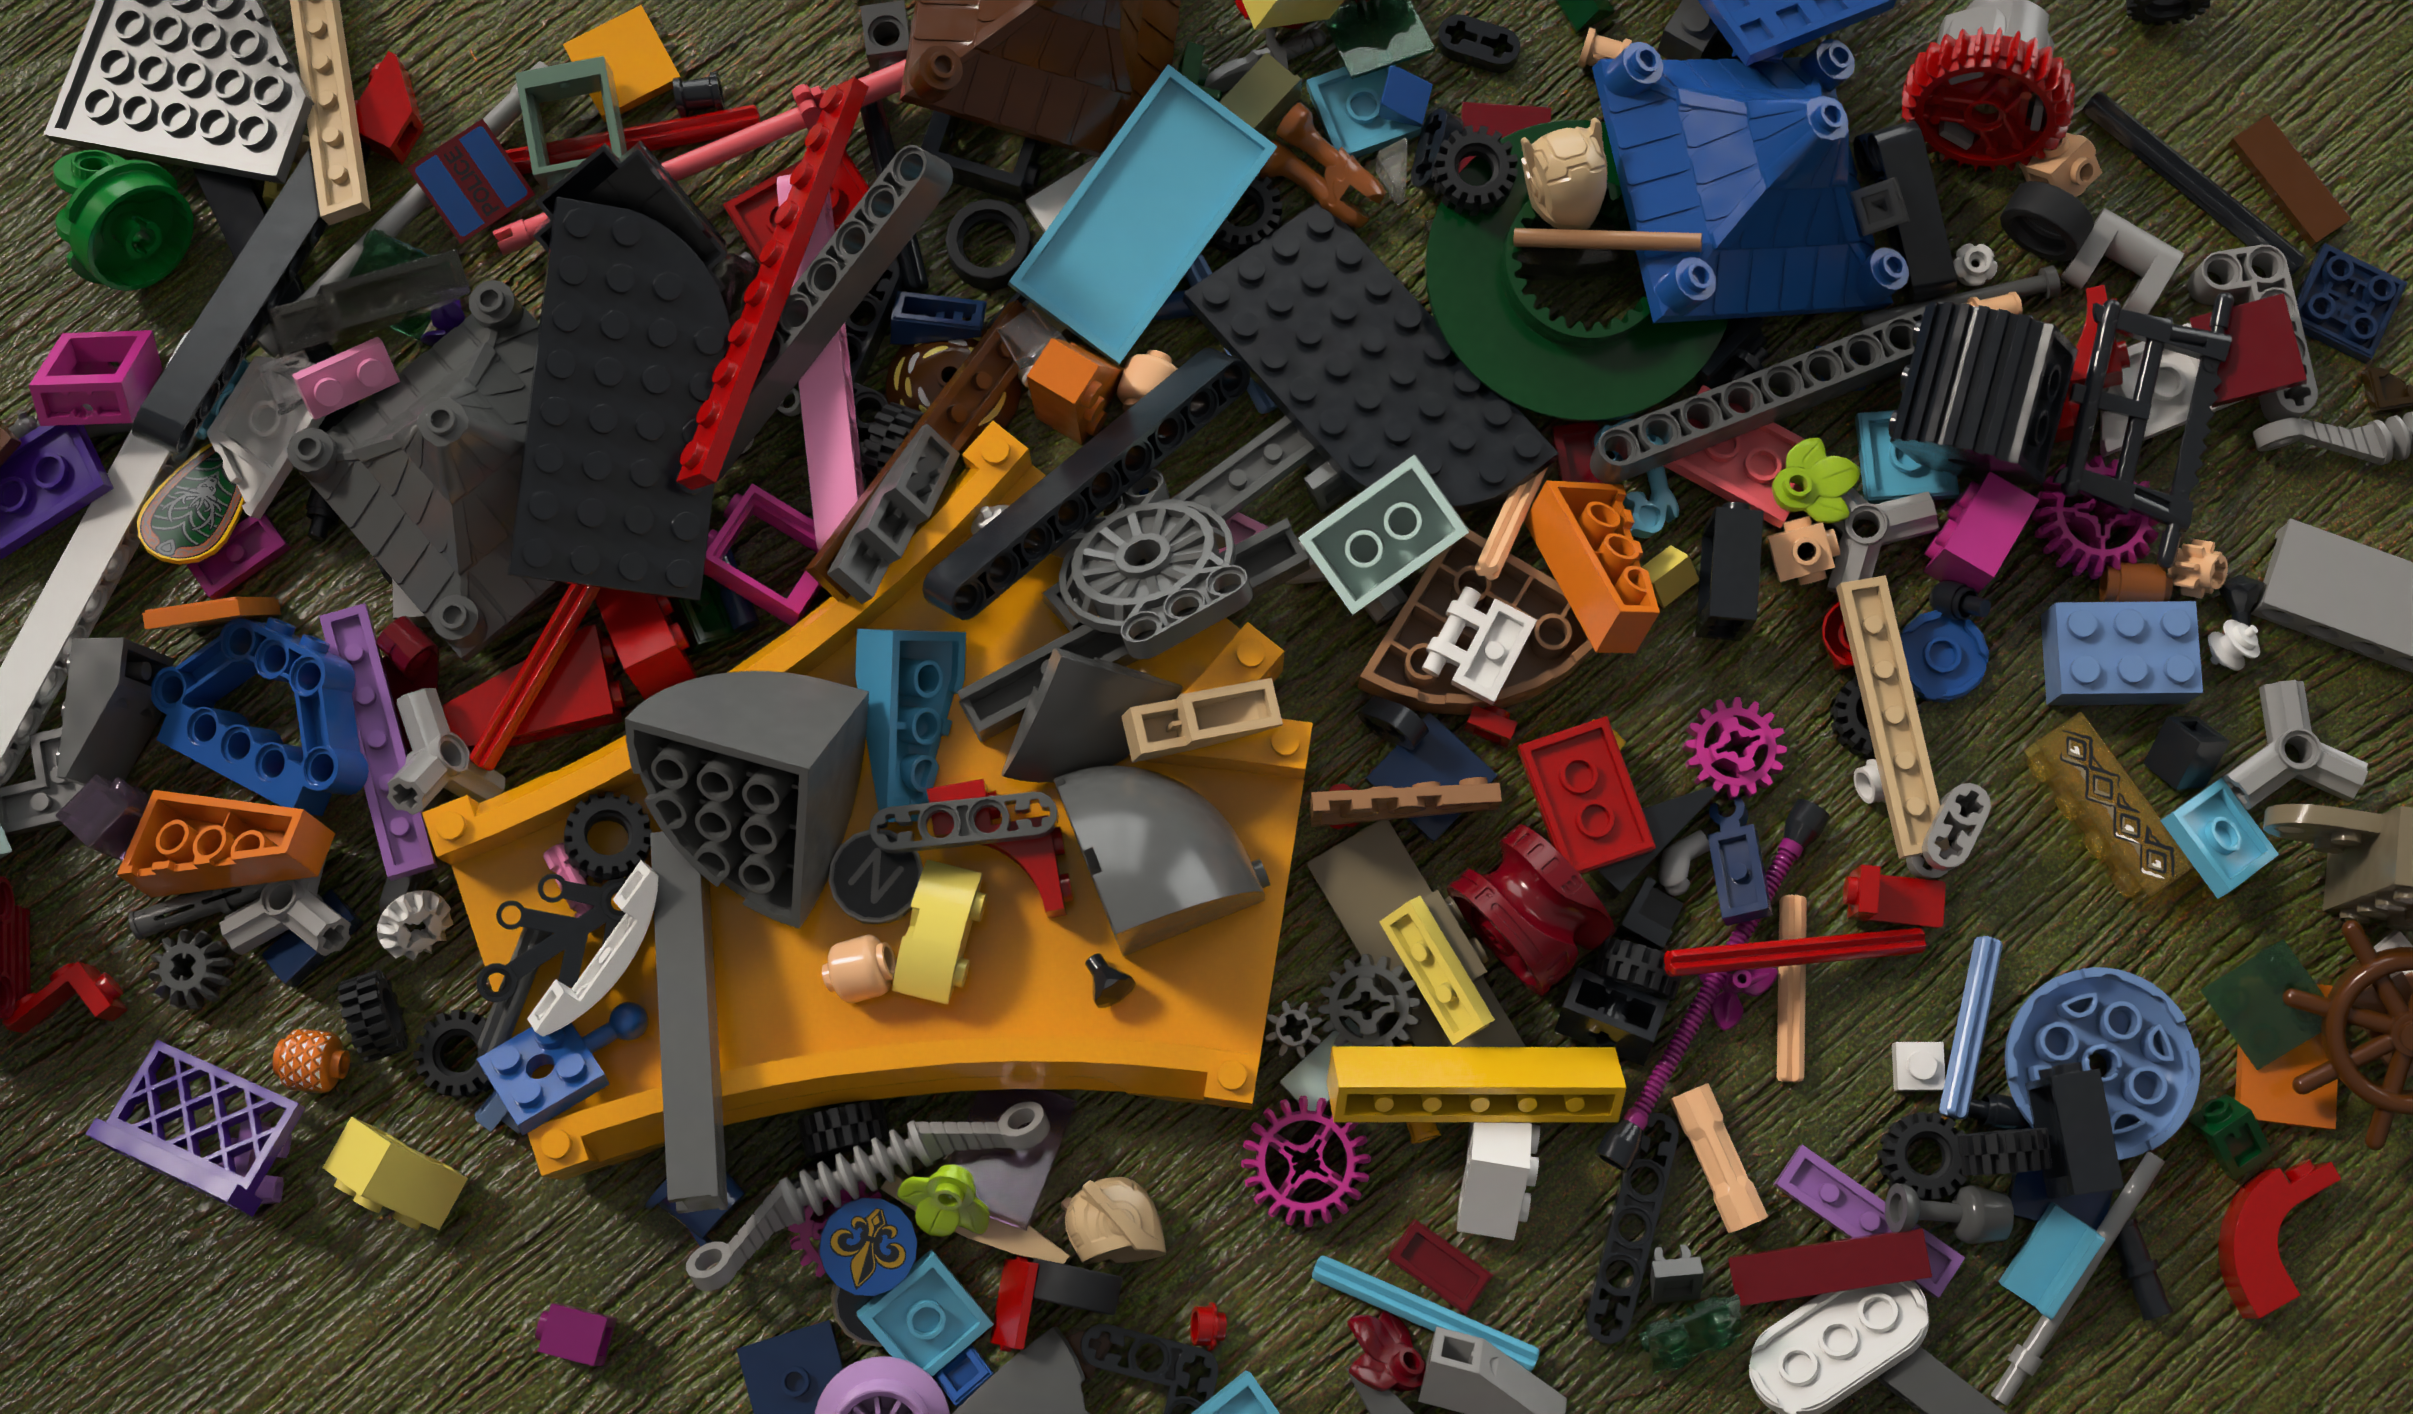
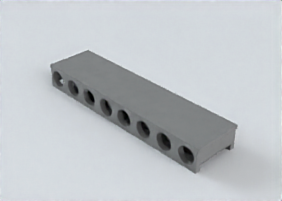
M2290 518L2287 524L2276 532L2274 540L2277 541L2263 581L2265 585L2259 594L2257 603L2251 609V615L2413 673V660H2411L2413 659V562Z

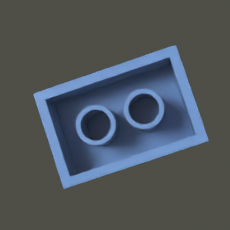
M2196 601L2054 603L2041 615L2046 705L2186 704L2203 693Z

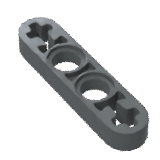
M1027 792L887 807L874 815L870 822L869 831L872 840L881 850L887 853H905L1042 838L1055 830L1059 814L1056 804L1050 796L1042 792ZM1040 803L1043 811H1050L1049 817L1042 818V826L1033 827L1029 819L1016 820L1019 829L1009 831L1011 818L1006 807L1007 805L1016 804V815L1031 812V804ZM987 807L995 808L1002 814V824L992 833H983L975 825L977 813ZM939 812L951 815L954 820L952 832L944 838H935L927 830V822L930 817ZM919 814L918 828L922 840L914 841L915 834L913 831L898 833L897 841L893 843L889 841L886 835L880 834V829L888 827V819L895 818L899 826H912L914 823L911 816Z

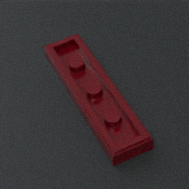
M1922 1227L1904 1232H1886L1728 1257L1737 1307L1932 1277Z

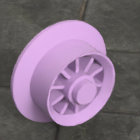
M879 1356L854 1362L837 1373L823 1390L818 1400L815 1414H950L942 1389L924 1369L904 1359Z

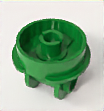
M84 150L63 156L54 164L53 174L55 183L59 188L71 194L66 207L56 216V232L64 241L70 243L72 251L68 253L66 258L68 266L76 274L89 282L102 284L115 290L132 291L148 287L160 281L179 264L190 245L194 221L189 203L178 192L177 181L169 172L149 161L126 160L118 155L99 150Z

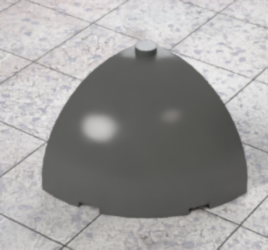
M741 671L691 679L656 693L639 704L625 718L626 743L631 767L634 774H640L647 790L648 796L644 800L648 809L673 846L713 885L718 887L721 883L725 884L731 890L746 898L743 905L775 921L800 929L815 906L829 878L830 863L839 846L842 845L850 820L863 763L869 691L807 675L774 671Z
M1126 766L1087 768L1053 779L1122 956L1265 901L1263 888L1270 886V882L1261 860L1257 859L1251 862L1244 845L1229 822L1205 797L1189 786L1155 771Z

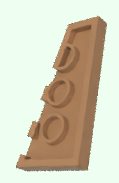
M1473 777L1460 780L1459 785L1441 786L1440 782L1432 781L1412 785V787L1405 788L1378 786L1365 790L1311 792L1309 810L1311 827L1498 810L1502 799L1500 783H1488L1486 777Z

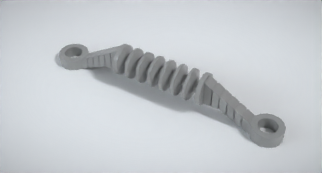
M2413 411L2405 413L2402 419L2397 415L2387 418L2385 424L2380 420L2368 422L2365 426L2351 430L2302 418H2287L2266 424L2253 431L2252 435L2258 451L2274 450L2300 440V442L2306 444H2313L2314 446L2326 448L2327 450L2344 455H2352V457L2361 460L2365 459V461L2377 465H2384L2390 463L2392 457L2400 461L2407 459L2410 453L2413 455Z
M1033 1101L1018 1103L1007 1109L998 1122H971V1124L969 1122H958L956 1124V1122L928 1123L912 1120L907 1123L908 1139L904 1140L895 1129L889 1131L890 1147L888 1148L877 1137L871 1139L872 1155L870 1156L857 1145L853 1147L855 1162L852 1164L841 1153L835 1155L837 1170L834 1172L823 1161L817 1163L819 1179L814 1180L805 1169L799 1172L801 1187L796 1188L785 1177L779 1180V1184L763 1201V1205L761 1204L754 1212L755 1215L752 1214L747 1220L746 1225L744 1224L737 1232L738 1235H735L728 1244L714 1241L698 1248L689 1257L686 1263V1271L696 1288L702 1291H713L723 1287L734 1278L747 1259L751 1258L774 1231L777 1232L795 1223L798 1225L806 1221L804 1206L809 1205L820 1216L824 1213L822 1198L827 1197L838 1208L842 1205L840 1190L844 1188L854 1200L860 1197L858 1182L863 1180L873 1192L877 1190L876 1174L881 1172L891 1184L895 1182L894 1166L897 1164L909 1176L913 1174L912 1158L915 1156L928 1167L933 1165L934 1160L943 1157V1155H948L954 1152V1150H981V1148L994 1149V1147L1024 1150L1034 1147L1042 1142L1050 1130V1122L1044 1109L1040 1104ZM1031 1122L1028 1126L1018 1129L1024 1123ZM719 1262L715 1267L706 1270L712 1264Z

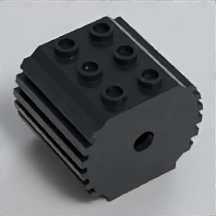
M1929 302V305L1925 307L1922 320L1917 321L1913 330L1912 343L1915 348L1911 364L1906 365L1902 372L1900 387L1903 394L1899 409L1893 411L1889 421L1890 442L1916 463L1930 467L1932 470L1944 471L1960 477L1966 476L1974 480H1982L1989 472H1992L2013 485H2043L2078 349L2054 324L2043 323L2020 313L2017 315L2007 310H1994L1981 305L1976 307L1966 303L1957 305L1953 302H1944V304Z

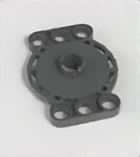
M1152 469L1103 510L1116 509L1113 513L1104 517L1095 516L1051 553L1055 557L1064 558L1059 573V586L1069 612L1082 624L1093 629L1121 634L1129 655L1137 659H1149L1163 653L1241 610L1249 604L1253 597V590L1245 569L1234 565L1236 560L1235 542L1225 520L1211 508L1201 504L1169 499L1170 494L1164 477L1156 469ZM1156 487L1155 490L1148 494L1137 495V493L1144 489ZM1226 547L1224 560H1222L1219 549ZM1145 559L1146 565L1138 566L1137 562ZM1231 584L1240 585L1232 592L1218 593L1225 586ZM1081 597L1083 601L1082 608L1072 599ZM1188 607L1198 608L1190 615L1184 617L1176 616L1178 612ZM1155 630V633L1146 639L1134 640L1135 636L1141 632Z

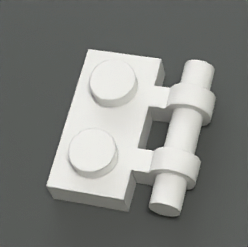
M1465 586L1458 600H1452L1445 612L1448 619L1439 636L1432 637L1426 651L1429 655L1422 666V670L1438 677L1445 663H1451L1459 667L1451 681V685L1493 706L1537 620L1497 599H1494L1486 615L1474 609L1481 594L1475 589ZM1465 626L1478 631L1468 651L1455 645Z

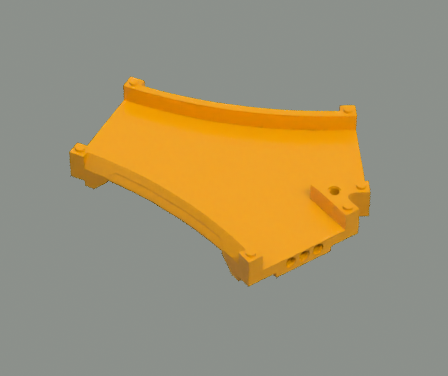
M992 421L962 454L966 466L965 470L941 493L930 518L917 525L902 558L889 564L872 599L861 604L851 595L847 600L837 601L831 596L791 629L729 672H786L807 675L857 688L855 677L857 629L966 632L965 679L962 686L964 688L1069 633L1070 631L1043 601V592L1059 581V573L1064 559L1055 557L1052 554L1048 555L980 613L968 620L956 618L928 603L923 595V582L927 574L973 536L971 525L981 513L982 507L1010 506L1046 477L1043 472L1032 464L1029 448L996 422ZM1224 618L1163 653L1149 659H1139L1126 667L1179 684L1183 687L1180 694L1268 678H1272L1274 682L1283 672L1284 650L1249 622L1240 629L1230 620ZM954 694L947 717L948 720L952 721L949 735L941 737L935 758L939 769L934 787L984 779L988 791L996 790L997 795L1042 792L1050 796L1058 810L1059 819L1056 827L1061 826L1065 847V855L1057 856L1060 874L1069 873L1073 901L1065 902L1067 915L1048 918L1040 893L1028 874L1009 857L987 846L971 845L917 851L921 857L923 868L928 859L983 873L980 892L987 894L984 914L980 922L973 920L963 958L970 960L965 984L963 988L955 986L948 1005L892 991L893 980L889 991L885 994L856 1003H847L841 1000L835 991L830 992L825 986L822 966L828 963L830 948L839 942L864 935H873L881 943L887 942L890 945L897 963L902 936L906 935L910 926L912 910L900 920L890 923H862L847 915L834 900L829 881L827 880L815 906L799 929L775 921L743 905L746 898L737 894L723 883L716 887L710 882L723 1126L841 1103L958 1091L1011 1089L1126 1092L1129 1095L1173 1102L1209 1104L1252 1110L1313 723L1282 719L1283 724L1279 727L1234 740L1133 763L1129 754L1127 758L1113 765L1137 767L1158 772L1178 780L1205 797L1232 826L1244 845L1251 862L1257 859L1261 860L1270 882V886L1263 888L1265 901L1122 956L1055 783L1020 781L1001 775L1020 723L981 743L959 703V695ZM626 735L557 771L549 772L481 803L465 795L422 812L436 857L452 866L484 966L492 963L508 964L523 930V927L513 930L505 929L498 923L496 912L502 903L517 901L524 908L575 917L574 915L577 912L570 909L566 899L563 898L554 903L543 900L538 893V883L544 876L556 874V872L549 869L543 858V853L554 845L564 843V831L570 812H574L575 806L581 800L585 803L588 801L589 796L597 793L598 797L605 796V792H614V797L619 798L621 794L630 797L629 801L634 804L637 801L642 806L643 814H647L649 817L652 833L662 831L645 803L644 799L648 796L641 776L640 774L633 773ZM865 740L858 789L842 844L854 834L869 830L872 818L879 812L867 740ZM1040 803L1031 804V812L1017 815L1015 813L1016 804L1006 806L1011 821L1044 815L1050 816V811H1043ZM1002 814L1001 818L993 820V824L1002 823ZM930 817L927 822V830L931 836L935 837L932 818ZM602 821L594 824L587 835L588 844L592 850L603 855L618 854L623 851L629 840L625 828L613 821ZM913 821L914 825L899 826L897 822H888V827L881 829L891 830L896 834L913 831L915 834L914 841L922 840L918 821ZM650 846V851L645 860V863L652 868ZM591 876L586 878L589 886L600 888L609 881L603 880L601 884L594 882V878ZM549 879L544 883L543 891L546 896L554 898L560 895L561 890L555 879ZM615 893L611 898V905L615 910L622 911L613 901L617 894ZM507 906L503 909L501 917L506 924L512 925L520 920L521 912L516 906ZM654 911L645 937L625 972L593 1007L571 1022L582 1038L608 1023L610 1014L616 1006L624 1002H634L642 1006L647 1013V1029L642 1036L635 1040L626 1041L617 1038L612 1043L592 1054L605 1073L609 1082L608 1086L527 1133L542 1177L564 1181L607 1165L613 1166L644 1156L665 1146ZM606 923L588 934L579 978L602 947ZM565 950L538 967L511 1038L532 1027L527 1018L554 980L559 979ZM1097 953L1103 956L1109 966L1131 975L1136 983L1133 990L1124 999L1106 1008H1098L1093 1000V978L1085 965L1086 960ZM493 973L488 978L492 990L498 992L504 975ZM546 1064L538 1067L533 1072L531 1078L540 1079L548 1076L554 1069V1065Z

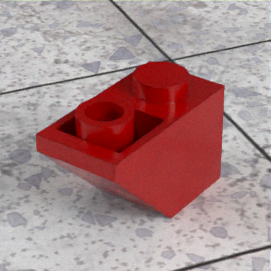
M388 51L383 61L377 63L371 70L368 86L360 99L355 100L360 140L370 144V150L403 165L424 130V125L409 73L397 55Z

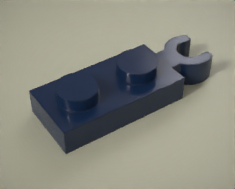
M1740 797L1734 798L1736 810L1729 817L1722 816L1717 803H1712L1709 808L1710 817L1715 826L1721 831L1708 834V841L1721 916L1726 926L1773 916L1758 831L1754 824L1746 825L1749 814Z

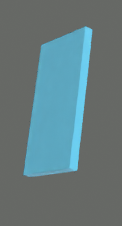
M1168 64L1007 285L1108 360L1119 366L1278 146Z

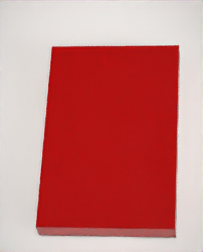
M846 150L843 153L830 187L835 232L869 190L868 185ZM802 160L723 204L725 211L759 266L762 264L759 261L760 253L765 244L771 240L777 226L774 221L779 209L777 177L792 174Z
M1607 716L1518 745L1517 750L1551 844L1580 876L1656 849Z

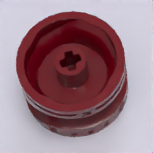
M1519 824L1499 841L1503 862L1496 871L1483 875L1469 868L1459 876L1457 881H1453L1447 887V892L1458 906L1466 923L1492 954L1521 983L1541 996L1548 992L1553 984H1557L1566 976L1573 967L1578 956V948L1575 944L1586 950H1593L1615 932V927L1604 905L1572 865L1542 836L1531 828Z

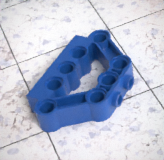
M269 617L266 624L236 618L224 626L220 636L178 666L163 668L156 674L151 684V699L157 709L167 714L156 740L280 806L304 809L311 815L323 816L332 793L348 796L356 794L365 785L369 769L365 756L360 752L352 696L356 682L355 672L351 664L346 660L328 652L330 644L326 641L303 634L302 638L294 635L295 626L276 618ZM257 673L263 678L287 682L295 694L302 747L283 744L281 736L273 730L251 727L247 718L241 713L215 709L213 707L219 699Z

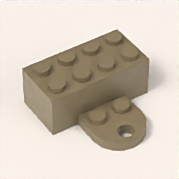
M2281 804L2267 807L2263 826L2265 832L2279 838L2314 844L2313 849L2315 851L2328 853L2323 911L2340 913L2339 920L2344 922L2355 920L2359 923H2369L2370 918L2387 921L2386 927L2390 929L2413 931V808L2400 806L2384 814L2314 804Z

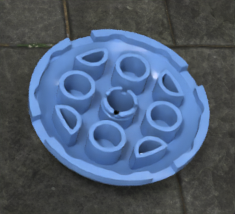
M2092 967L2068 972L2051 979L2026 999L2013 1019L2008 1033L2005 1048V1070L2010 1092L2016 1106L2030 1126L2034 1128L2025 1083L2040 1079L2039 1070L2049 1069L2056 1065L2082 1062L2083 1071L2091 1070L2088 1057L2093 1052L2098 1053L2105 1059L2107 1064V1070L2102 1077L2118 1160L2135 1157L2155 1149L2172 1137L2187 1119L2199 1088L2198 1048L2194 1047L2191 1034L2184 1022L2187 1019L2166 993L2151 982L2130 972L2112 968Z

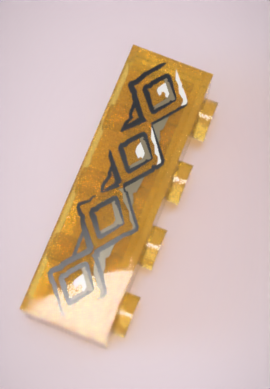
M2079 712L2024 750L2028 756V767L2033 775L2041 782L2046 781L2056 794L2055 803L2058 809L2068 820H2075L2085 834L2083 841L2087 849L2097 859L2104 860L2113 872L2111 878L2115 887L2124 897H2131L2134 903L2137 904L2150 898L2194 868L2161 823L2159 816L2082 712Z

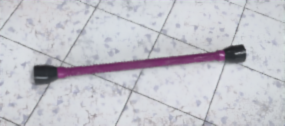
M1797 799L1785 820L1783 839L1777 848L1778 855L1772 861L1773 865H1770V870L1766 872L1770 902L1772 897L1775 896V892L1778 891V887L1781 886V882L1784 880L1783 877H1786V872L1790 870L1789 867L1793 865L1792 862L1798 860L1803 850L1819 838L1830 819V815L1823 808L1811 801ZM1761 919L1738 923L1726 945L1748 943L1749 938L1752 937V933ZM1732 971L1708 973L1709 977H1706V982H1703V987L1699 989L1700 992L1696 994L1697 997L1693 999L1694 1002L1690 1005L1691 1008H1688V1013L1684 1015L1685 1018L1682 1019V1023L1679 1024V1028L1673 1034L1674 1039L1670 1040V1044L1667 1045V1049L1664 1050V1054L1661 1055V1059L1658 1061L1659 1065L1655 1066L1656 1070H1653L1652 1075L1649 1076V1080L1646 1082L1647 1086L1643 1087L1644 1091H1641V1096L1637 1097V1101L1634 1103L1635 1107L1628 1109L1623 1119L1606 1132L1596 1149L1595 1154L1604 1162L1618 1170L1629 1172L1640 1153L1643 1131L1649 1122L1648 1114L1655 1107L1653 1103H1657V1098H1660V1093L1664 1091L1663 1088L1667 1086L1666 1083L1670 1080L1669 1077H1672V1072L1676 1070L1675 1067L1679 1065L1678 1062L1682 1059L1680 1056H1684V1051L1688 1049L1687 1046L1690 1045V1041L1693 1040V1036L1696 1035V1031L1699 1029L1698 1025L1702 1024V1020L1705 1019V1015L1708 1014V1010H1710L1711 1005L1717 998L1716 994L1720 993L1719 989H1722V984L1726 982L1725 979L1729 977L1728 974Z

